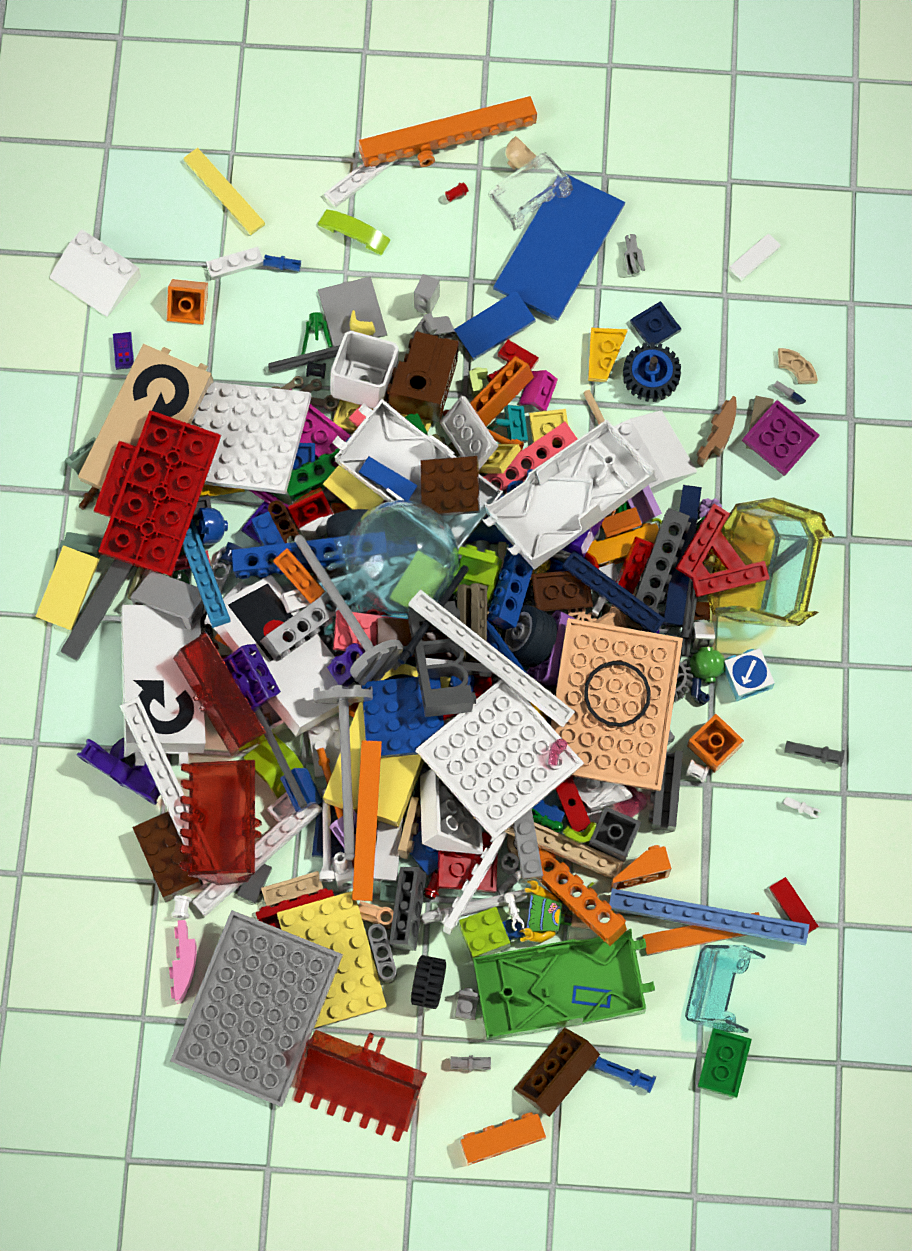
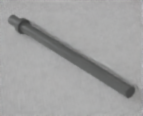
M261 706L252 714L256 716L300 808H305L307 803L263 715V708Z

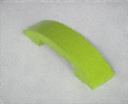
M326 209L318 222V226L333 233L336 230L365 244L367 249L383 255L390 243V239L377 229L359 219L338 211Z

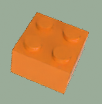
M715 714L689 739L687 747L707 766H710V769L715 773L742 747L744 740Z

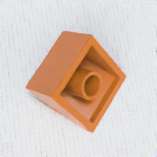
M172 279L168 285L167 321L203 325L208 301V283Z

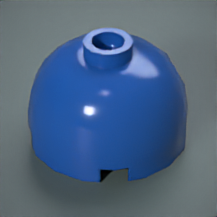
M214 508L198 509L196 520H199V526H196L202 544L213 545L220 542L224 532L228 530L227 520H224L220 511Z

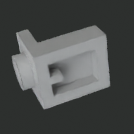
M471 988L459 990L455 1017L475 1020L479 993H475L476 990Z

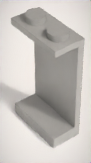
M150 571L130 597L133 605L144 604L182 618L185 628L193 630L206 612L198 587L154 571Z

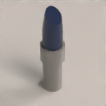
M778 380L773 385V387L783 392L785 396L792 398L800 404L806 402L795 390L790 387L788 388Z

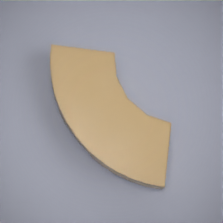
M778 348L779 368L791 371L796 376L798 384H817L818 380L815 369L809 361L796 351Z

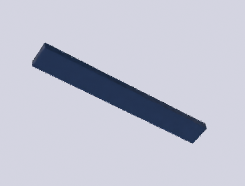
M683 485L679 512L689 515L688 522L691 524L688 532L683 533L682 539L684 543L681 551L677 550L675 555L678 557L675 568L671 567L670 574L672 577L669 582L664 616L666 621L663 625L683 627L689 577L678 571L676 567L696 533L702 487Z

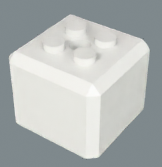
M354 331L346 332L331 369L330 393L333 398L358 405L364 403L367 407L373 409L381 399L386 402L388 385L393 381V368L398 366L399 347L397 344Z

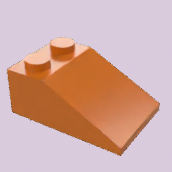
M660 845L649 847L647 851L613 878L610 887L611 892L612 888L621 890L668 878L672 868L666 847H660Z

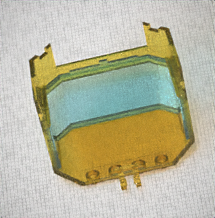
M774 497L735 504L721 532L745 565L765 561L770 579L708 594L707 599L712 614L742 624L775 627L800 626L807 619L818 614L819 612L808 611L822 539L835 537L832 531L828 529L823 513ZM710 549L707 555L715 556V562L704 560L702 564L705 567L713 568L712 573L727 570L713 550Z

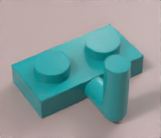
M506 405L504 407L505 419H495L486 427L494 431L499 426L507 428L509 440L518 439L524 443L528 441L524 406Z

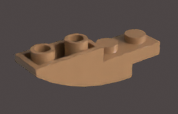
M734 395L730 400H726L723 403L721 413H716L711 421L712 433L707 439L708 443L705 447L701 446L696 454L698 456L697 464L702 467L713 453L720 457L729 441L737 408V401Z

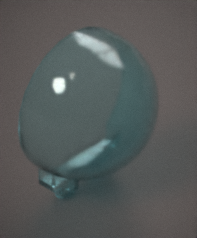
M406 500L383 502L369 509L357 519L348 535L333 539L337 550L324 554L325 559L339 555L341 562L332 563L327 567L328 570L343 567L349 587L339 590V593L344 595L351 591L353 599L344 600L347 605L355 603L358 613L375 609L389 615L401 616L408 614V607H410L408 604L420 589L434 601L438 602L456 576L459 563L457 541L448 523L430 507L415 501Z

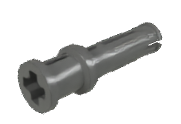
M787 740L784 753L815 758L824 764L829 762L842 767L845 750L829 749L828 746L823 748Z

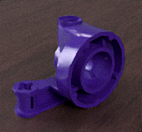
M124 737L112 746L109 753L91 739L86 740V745L81 752L76 754L77 757L115 780L120 786L130 789L151 804L156 805L158 803L157 799L161 794L146 762L144 766H135L134 763L132 768L125 763Z

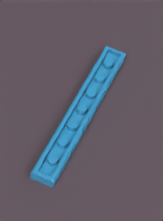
M192 517L182 546L211 626L214 628L229 623L231 620Z

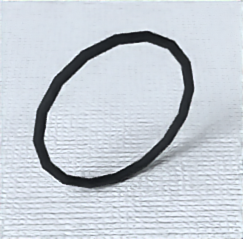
M611 661L601 664L590 673L585 683L584 699L588 710L598 721L608 726L623 727L635 723L645 714L650 704L651 690L647 678L637 667L627 662ZM611 665H622L636 671L643 679L647 690L646 703L641 713L634 719L623 723L609 722L599 717L591 708L588 699V688L593 676L602 668Z

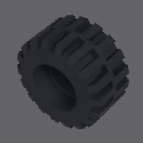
M425 955L419 957L411 992L412 1005L436 1009L439 1006L447 965L445 959Z

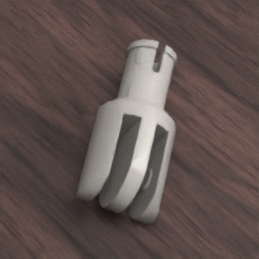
M630 234V238L629 235L625 236L627 251L624 253L628 275H632L633 271L634 273H639L640 269L642 272L645 271L642 250L637 246L635 234Z

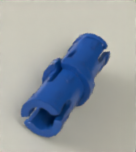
M267 254L264 256L263 266L300 272L301 260Z

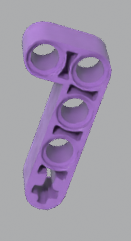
M558 610L552 614L557 623V637L551 653L541 664L530 667L526 672L546 689L557 687L567 619H575Z

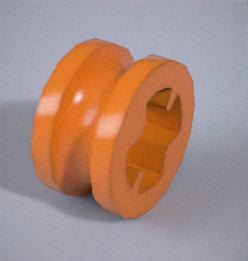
M430 150L423 151L417 156L421 167L430 166L435 162L433 152Z

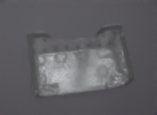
M544 152L495 185L489 191L488 196L513 231L522 229L527 224V214L529 212L536 211L542 203L553 199L555 194L558 198H566L571 194L573 187L571 179L548 153Z

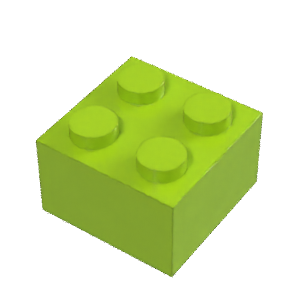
M496 906L459 920V928L472 961L475 957L495 954L510 948V941Z

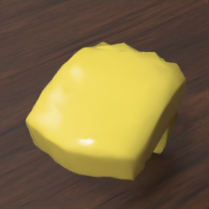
M353 310L349 324L350 330L373 336L375 333L373 322L358 321L355 316V310Z

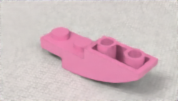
M178 920V927H174L175 939H179V946H176V956L180 960L172 961L173 967H169L170 979H174V986L171 987V998L175 999L177 1004L182 1003L190 988L197 958V942L195 939H188L186 920Z

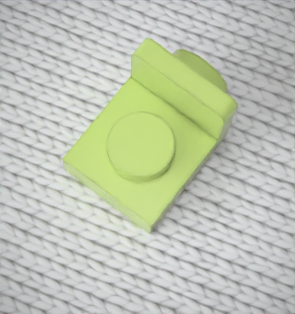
M477 367L469 371L468 380L472 399L480 393V390H483L482 380L487 379V368Z

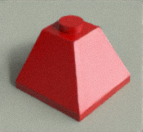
M321 487L303 495L288 506L298 530L320 517L333 515Z

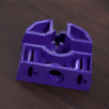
M256 644L241 646L217 665V671L214 676L216 686L214 691L222 706L234 714L246 715L252 713L281 692ZM226 690H230L233 695L229 699L223 696Z

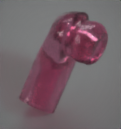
M558 739L551 744L548 759L549 765H558L559 755L567 748L565 739Z

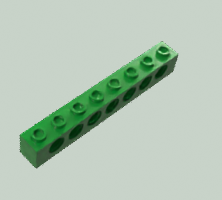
M418 413L414 415L409 414L404 417L428 436ZM339 448L329 455H321L318 460L312 463L306 462L301 465V468L292 470L287 488L292 502L312 490L325 487L323 483L337 468L332 466V464L335 462V455L340 451ZM318 469L325 470L321 475L315 474ZM301 477L308 478L304 483L298 482Z

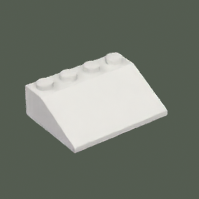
M81 229L70 241L50 275V279L108 318L141 279L139 267Z
M662 410L633 417L614 426L654 469L656 480L649 484L653 494L697 473L696 468Z
M432 769L421 775L422 844L441 851L482 854V825L473 818L468 809Z

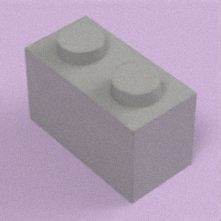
M422 274L414 290V308L422 314L432 313L440 297V280Z

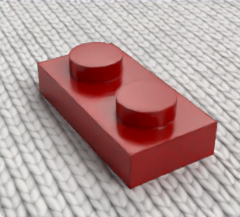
M509 339L498 352V357L507 362H510L516 356L527 363L531 371L539 361V357Z

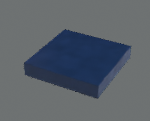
M661 301L630 319V323L648 346H650L651 342H655L654 346H658L659 343L665 342L682 330Z

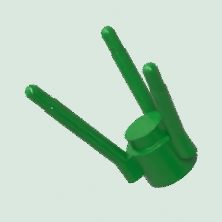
M320 312L310 313L309 321L306 322L301 355L306 352L310 328L315 333L316 341L319 340V331L323 328L328 347H332L327 330V322L323 320V314Z

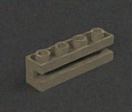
M479 583L471 584V586L465 584L458 585L456 599L457 608L460 610V621L487 642V586ZM464 650L463 662L481 663Z

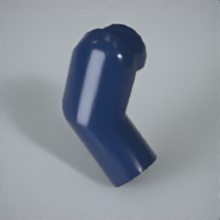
M692 678L691 696L697 703L704 705L709 702L710 696L701 690L702 679Z

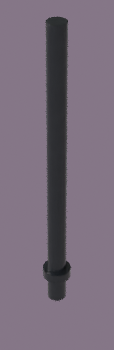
M463 565L437 602L442 607L445 606L469 571L467 566ZM425 619L408 646H404L403 653L398 659L399 663L405 664L407 659L413 656L414 649L432 625L428 620Z

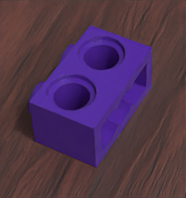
M353 643L346 648V652L332 659V663L327 667L338 685L348 687L355 681L350 673V669L356 661V655L359 653L361 656L366 652L361 644ZM343 666H345L344 674L341 671Z

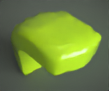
M591 822L583 832H577L567 826L563 830V834L575 842L586 843L590 841L595 831L596 823Z

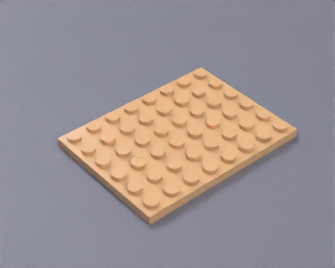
M567 619L555 696L575 711V713L564 727H561L553 719H551L550 726L584 762V765L571 776L656 791L661 790L683 638ZM611 661L627 662L637 667L647 678L651 690L650 704L645 714L635 723L623 727L608 726L598 721L588 710L584 699L585 683L590 673L601 664ZM611 665L604 667L593 676L589 684L588 699L591 708L599 717L609 722L623 723L634 719L641 713L646 703L647 690L643 679L636 671L626 666Z

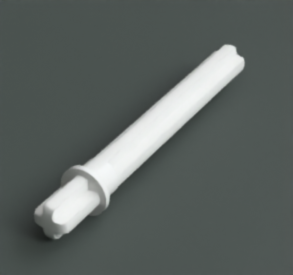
M525 889L510 892L514 895L515 903L528 899ZM505 894L469 902L462 916L484 911L495 906L507 905L504 901ZM438 907L435 911L423 913L421 916L423 924L426 925L439 921L442 923L446 914H451L454 908L446 907L440 909Z

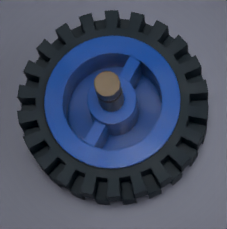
M651 342L650 346H647V343H643L641 348L639 345L636 346L635 351L631 350L629 356L627 355L623 367V382L626 384L627 390L631 389L633 396L637 394L638 399L641 400L644 397L647 402H649V399L657 402L658 398L664 400L666 395L668 397L671 396L672 391L675 392L681 376V364H679V358H675L676 353L674 351L670 353V348L666 346L664 349L662 348L663 344L660 343L658 347L654 346L655 342Z

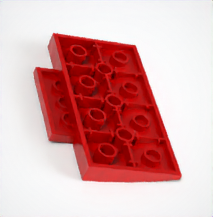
M149 410L137 446L122 441L118 442L94 507V513L110 518L98 551L99 554L171 577L222 435Z

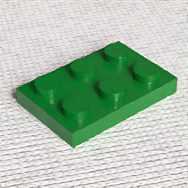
M712 1028L697 1087L737 1099L752 1039Z

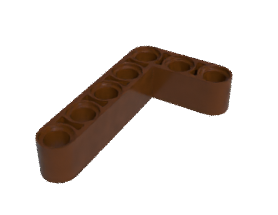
M278 500L272 501L268 505V511L284 543H290L294 541V538L299 533L285 505ZM281 510V513L274 514L273 511ZM284 525L289 526L287 530L280 529ZM346 550L344 554L349 555L351 552ZM334 552L329 553L325 556L331 557L334 554ZM352 564L342 568L332 566L325 571L332 578L349 570ZM313 569L307 570L309 573L314 574L313 577L318 583L321 582Z

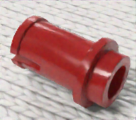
M459 182L457 186L444 193L447 200L452 202L462 195L466 196L469 190L464 182Z
M432 873L427 888H424V896L435 900L439 896V888H437V873Z

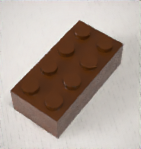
M168 811L132 827L165 903L173 900L174 896H182L202 887Z

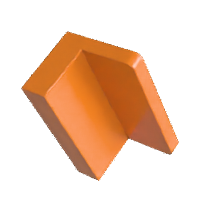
M636 507L605 517L602 522L606 538L642 525Z

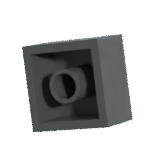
M605 806L590 839L589 847L625 863L640 829L641 821Z

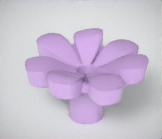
M709 498L703 499L701 501L702 505L699 507V516L701 518L706 516L714 503L722 508V505L719 503L720 501L716 498L713 500Z

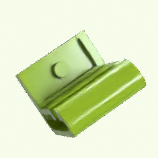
M466 544V548L460 546L458 554L462 557L457 573L463 565L467 566L469 571L459 585L471 586V584L479 583L487 586V603L490 604L502 566V559L495 556L496 552L485 549L484 552L477 551L478 547ZM458 587L456 588V590L454 591L453 594L456 595V592L458 591Z
M273 734L290 770L304 768L296 754ZM265 739L247 753L243 759L250 768H254L256 774L267 783L274 796L279 799L286 792L280 779L284 774L267 739Z

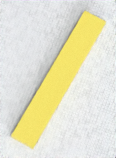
M198 147L184 157V161L250 235L265 226L263 219Z

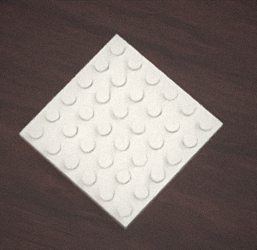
M211 383L192 420V425L222 435L204 485L286 494L312 397L311 393L228 383Z
M502 679L476 699L472 712L459 713L416 749L421 758L494 840L584 765V762L529 701Z

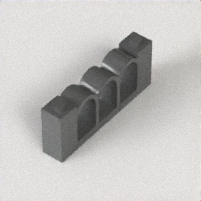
M448 601L443 608L460 620V610L456 608L455 601ZM408 606L407 617L412 640L425 621V618ZM432 624L427 631L438 630V628ZM450 638L424 642L421 639L414 649V657L425 717L472 712L473 704H476L475 692H471V686L468 685L467 670L462 666L463 648ZM452 653L458 659L451 663L427 665L425 655ZM455 676L462 681L459 686L431 689L429 678Z

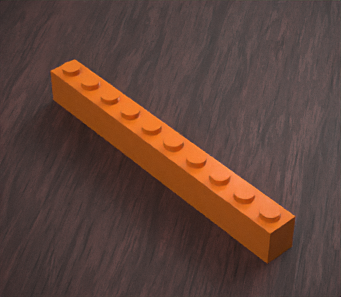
M531 96L360 139L359 151L364 166L374 167L380 163L393 162L404 157L409 158L426 150L444 149L450 145L463 144L473 139L479 140L485 136H494L504 131H513L516 128L532 126L537 121V111Z

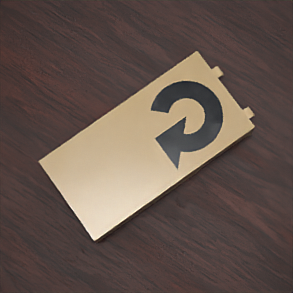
M143 343L78 475L80 481L101 490L118 442L122 441L137 446L149 410L191 424L209 386L214 382L212 374L206 371L209 366L200 363L196 367L169 355L170 351H172L171 349L163 347L160 351Z

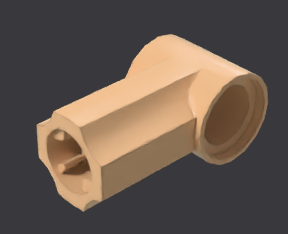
M360 901L358 907L363 921L380 924L385 929L392 927L394 911L391 908H382ZM386 914L392 916L388 922L381 920L382 916Z

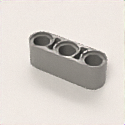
M374 924L368 930V937L379 978L384 983H392L397 977V972L387 933L382 925ZM374 931H381L383 933L382 937L379 939L373 938L372 933ZM381 949L388 952V955L384 958L377 956V952ZM389 968L393 970V974L390 977L383 976L382 972L384 969Z

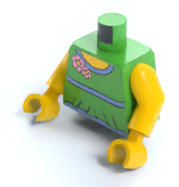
M527 881V883L531 884V889L525 888V892H533V894H531L527 928L520 930V932L525 934V937L520 938V941L525 942L529 940L543 943L553 938L555 934H558L559 925L571 926L573 914L561 913L562 903L559 902L557 897L539 886L536 881Z

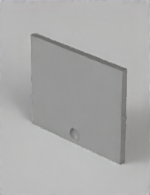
M371 276L318 289L333 347L341 345L345 333L351 331L349 324L353 310H355V316L358 321L373 322L375 333L372 337L380 338L387 336Z

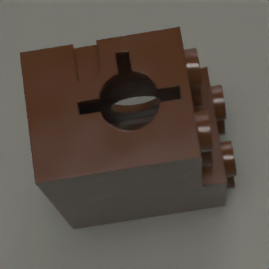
M416 331L414 338H410L409 354L406 353L404 362L399 361L397 368H393V381L389 383L387 389V403L398 413L405 415L418 413L422 419L440 423L458 362L459 341L448 338L442 339L435 335Z

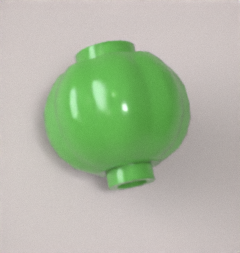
M713 647L699 648L698 653L693 654L690 659L691 672L695 677L704 680V683H714L716 678L725 671V658L719 651L714 650Z

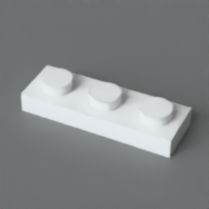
M259 246L206 261L211 279L215 280L263 266V258Z

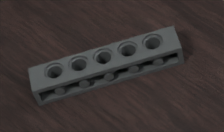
M668 508L664 514L653 549L635 597L642 602L643 598L651 599L652 605L649 607L659 613V610L656 609L659 602L662 603L666 593L663 592L664 586H668L672 577L669 574L671 567L675 568L678 557L675 555L677 550L681 551L684 543L682 539L683 533L688 532L691 524L688 522L689 515ZM669 528H674L677 531V535H671ZM662 546H669L671 553H665ZM656 563H662L665 566V570H658ZM655 580L659 587L652 588L650 581Z

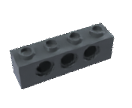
M400 867L389 941V944L397 950L416 951L427 875L419 867Z

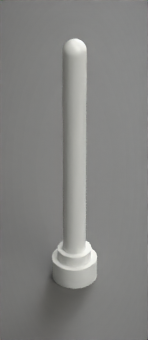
M324 788L322 791L323 868L319 872V878L321 882L335 881V874L333 868H331L330 805L326 804L323 799L326 788Z

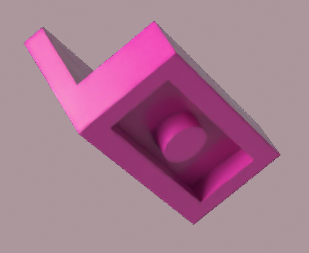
M547 370L531 371L534 378L525 386L519 403L521 405L532 404L539 411H547L558 379Z

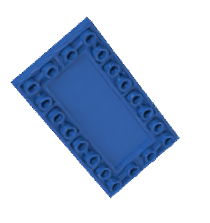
M561 171L497 279L493 290L506 296L517 291L526 306L559 321L624 208L625 201Z

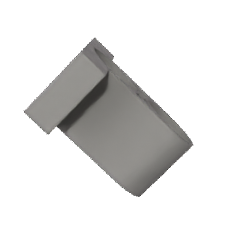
M432 313L425 314L411 333L413 338L416 331L435 335L442 339H451L456 335L449 316L433 318Z

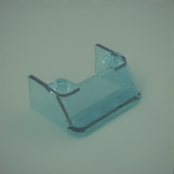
M705 945L699 953L685 1012L686 1019L697 1025L716 1028L726 1032L748 1033L749 1029L736 1024L735 1014L727 1011L735 975L746 972L751 959H765L766 955L745 945Z

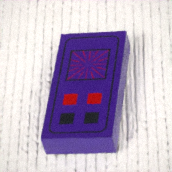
M113 333L116 370L131 368L134 363L132 333Z

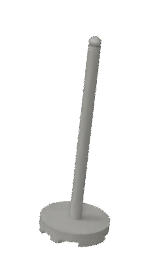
M297 535L294 541L366 651L352 665L350 669L352 677L361 686L371 680H381L386 672L392 668L396 670L400 667L401 663L398 662V659L403 653L404 646L399 640H388L373 646L304 537Z
M334 685L324 691H320V687L313 689L315 703L339 704L344 848L346 860L351 861L355 858L348 703L373 700V687L361 689V685H353L348 689H342V685Z

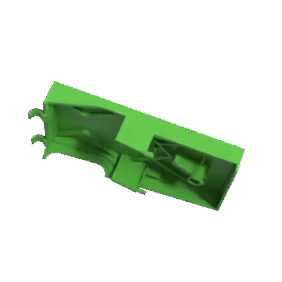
M630 928L611 946L600 937L584 940H566L473 958L487 1041L645 1014L646 1004L643 993L655 991L654 981L642 983L636 950L646 948L645 938L634 941L632 939V929ZM574 985L612 990L604 993L576 989V1001L598 1003V1005L590 1006L572 1003ZM611 995L610 1008L600 1007L601 1004L607 1005L608 996Z

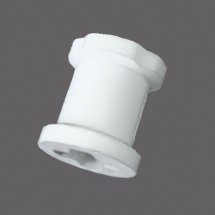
M691 760L686 776H693L704 783L710 766L704 767Z
M181 895L174 896L175 909L171 916L179 919H189L188 907L192 898Z

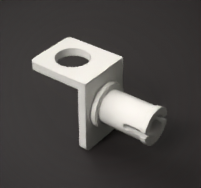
M339 852L331 859V864L339 891L342 892L353 888L354 868L352 861L346 860L345 853ZM352 881L349 885H343L345 882Z

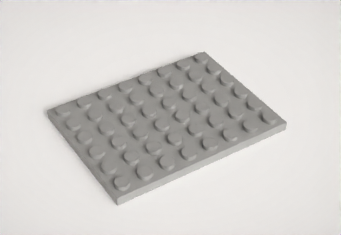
M231 910L170 1062L283 1107L343 954Z

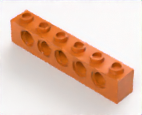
M539 848L543 877L536 879L604 942L611 946L627 930L625 918L619 913L615 914L611 910L612 907L605 900L601 901L597 897L598 894L591 887L587 888L584 886L583 880L577 874L572 875L569 872V867L564 862L559 863L555 859V854ZM547 867H553L552 871H544ZM562 879L568 880L565 884L558 883ZM575 892L581 893L578 897L572 896ZM589 905H595V908L592 910L586 909ZM602 918H609V919H610V920H609L608 922H606V923H601V922H600V920H601Z

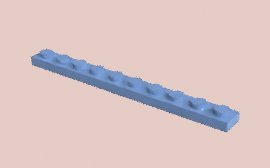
M612 888L609 905L612 907L611 910L798 945L806 946L809 924Z

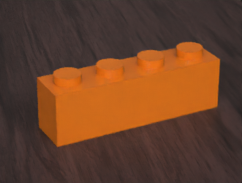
M515 356L470 402L486 427L534 378L529 365Z
M533 1112L526 1113L521 1116L522 1119L514 1121V1119L503 1121L502 1126L495 1128L494 1125L483 1128L482 1133L475 1134V1132H470L463 1135L464 1139H461L460 1143L468 1166L545 1140L546 1135L539 1115H533Z

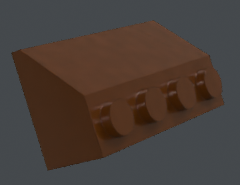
M564 1027L515 1086L514 1090L537 1110L550 1117L601 1054L588 1040Z

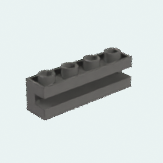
M675 750V753L666 751L661 790L651 792L650 804H653V811H649L648 823H652L651 829L675 832L683 751Z

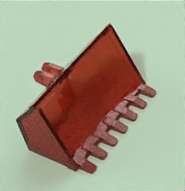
M203 632L198 638L180 648L173 659L195 694L193 696L194 701H199L201 704L200 711H205L230 755L234 756L257 744L263 743L266 731L224 663L223 659L225 657H221L218 653V644L211 641L207 632Z
M255 760L181 764V771L189 774V780H181V787L189 790V797L181 796L180 802L189 806V813L181 812L180 819L189 823V829H180V836L188 839V845H180V853L188 855V862L181 861L179 868L187 871L190 877L199 878L219 886L248 882L250 877L255 874V839L262 837V833L255 830V827L262 825V821L255 818Z
M315 1030L305 1045L295 1083V1088L298 1090L294 1101L301 1103L305 1093H310L314 1095L310 1105L311 1108L317 1110L321 1100L325 1099L330 1101L327 1109L328 1115L334 1116L338 1105L347 1108L343 1121L351 1122L354 1112L363 1114L359 1127L367 1129L370 1119L373 1118L379 1121L376 1134L382 1136L388 1124L396 1127L392 1140L399 1142L403 1131L408 1132L416 1106L424 1089L427 1073L380 1054L386 1038L381 1037L379 1039L376 1051L370 1050V1044L374 1039V1034L371 1032L366 1039L364 1047Z

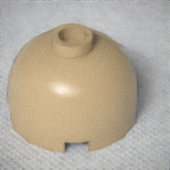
M517 136L512 138L507 144L505 150L509 160L507 164L513 170L518 168L521 171H529L541 161Z

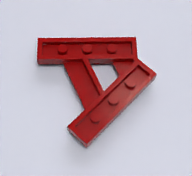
M715 503L710 507L676 567L678 571L692 579L696 597L770 579L765 561L745 565L724 537L721 529L730 513ZM710 548L727 570L711 574L708 572L702 562Z

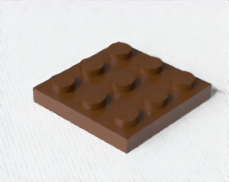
M477 456L421 460V510L423 517L480 513L479 464Z

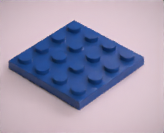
M418 677L368 681L365 685H362V689H367L370 686L373 687V700L363 702L366 741H382L381 758L418 754L416 749L444 726L443 715L425 717ZM440 677L429 678L431 689L441 688Z

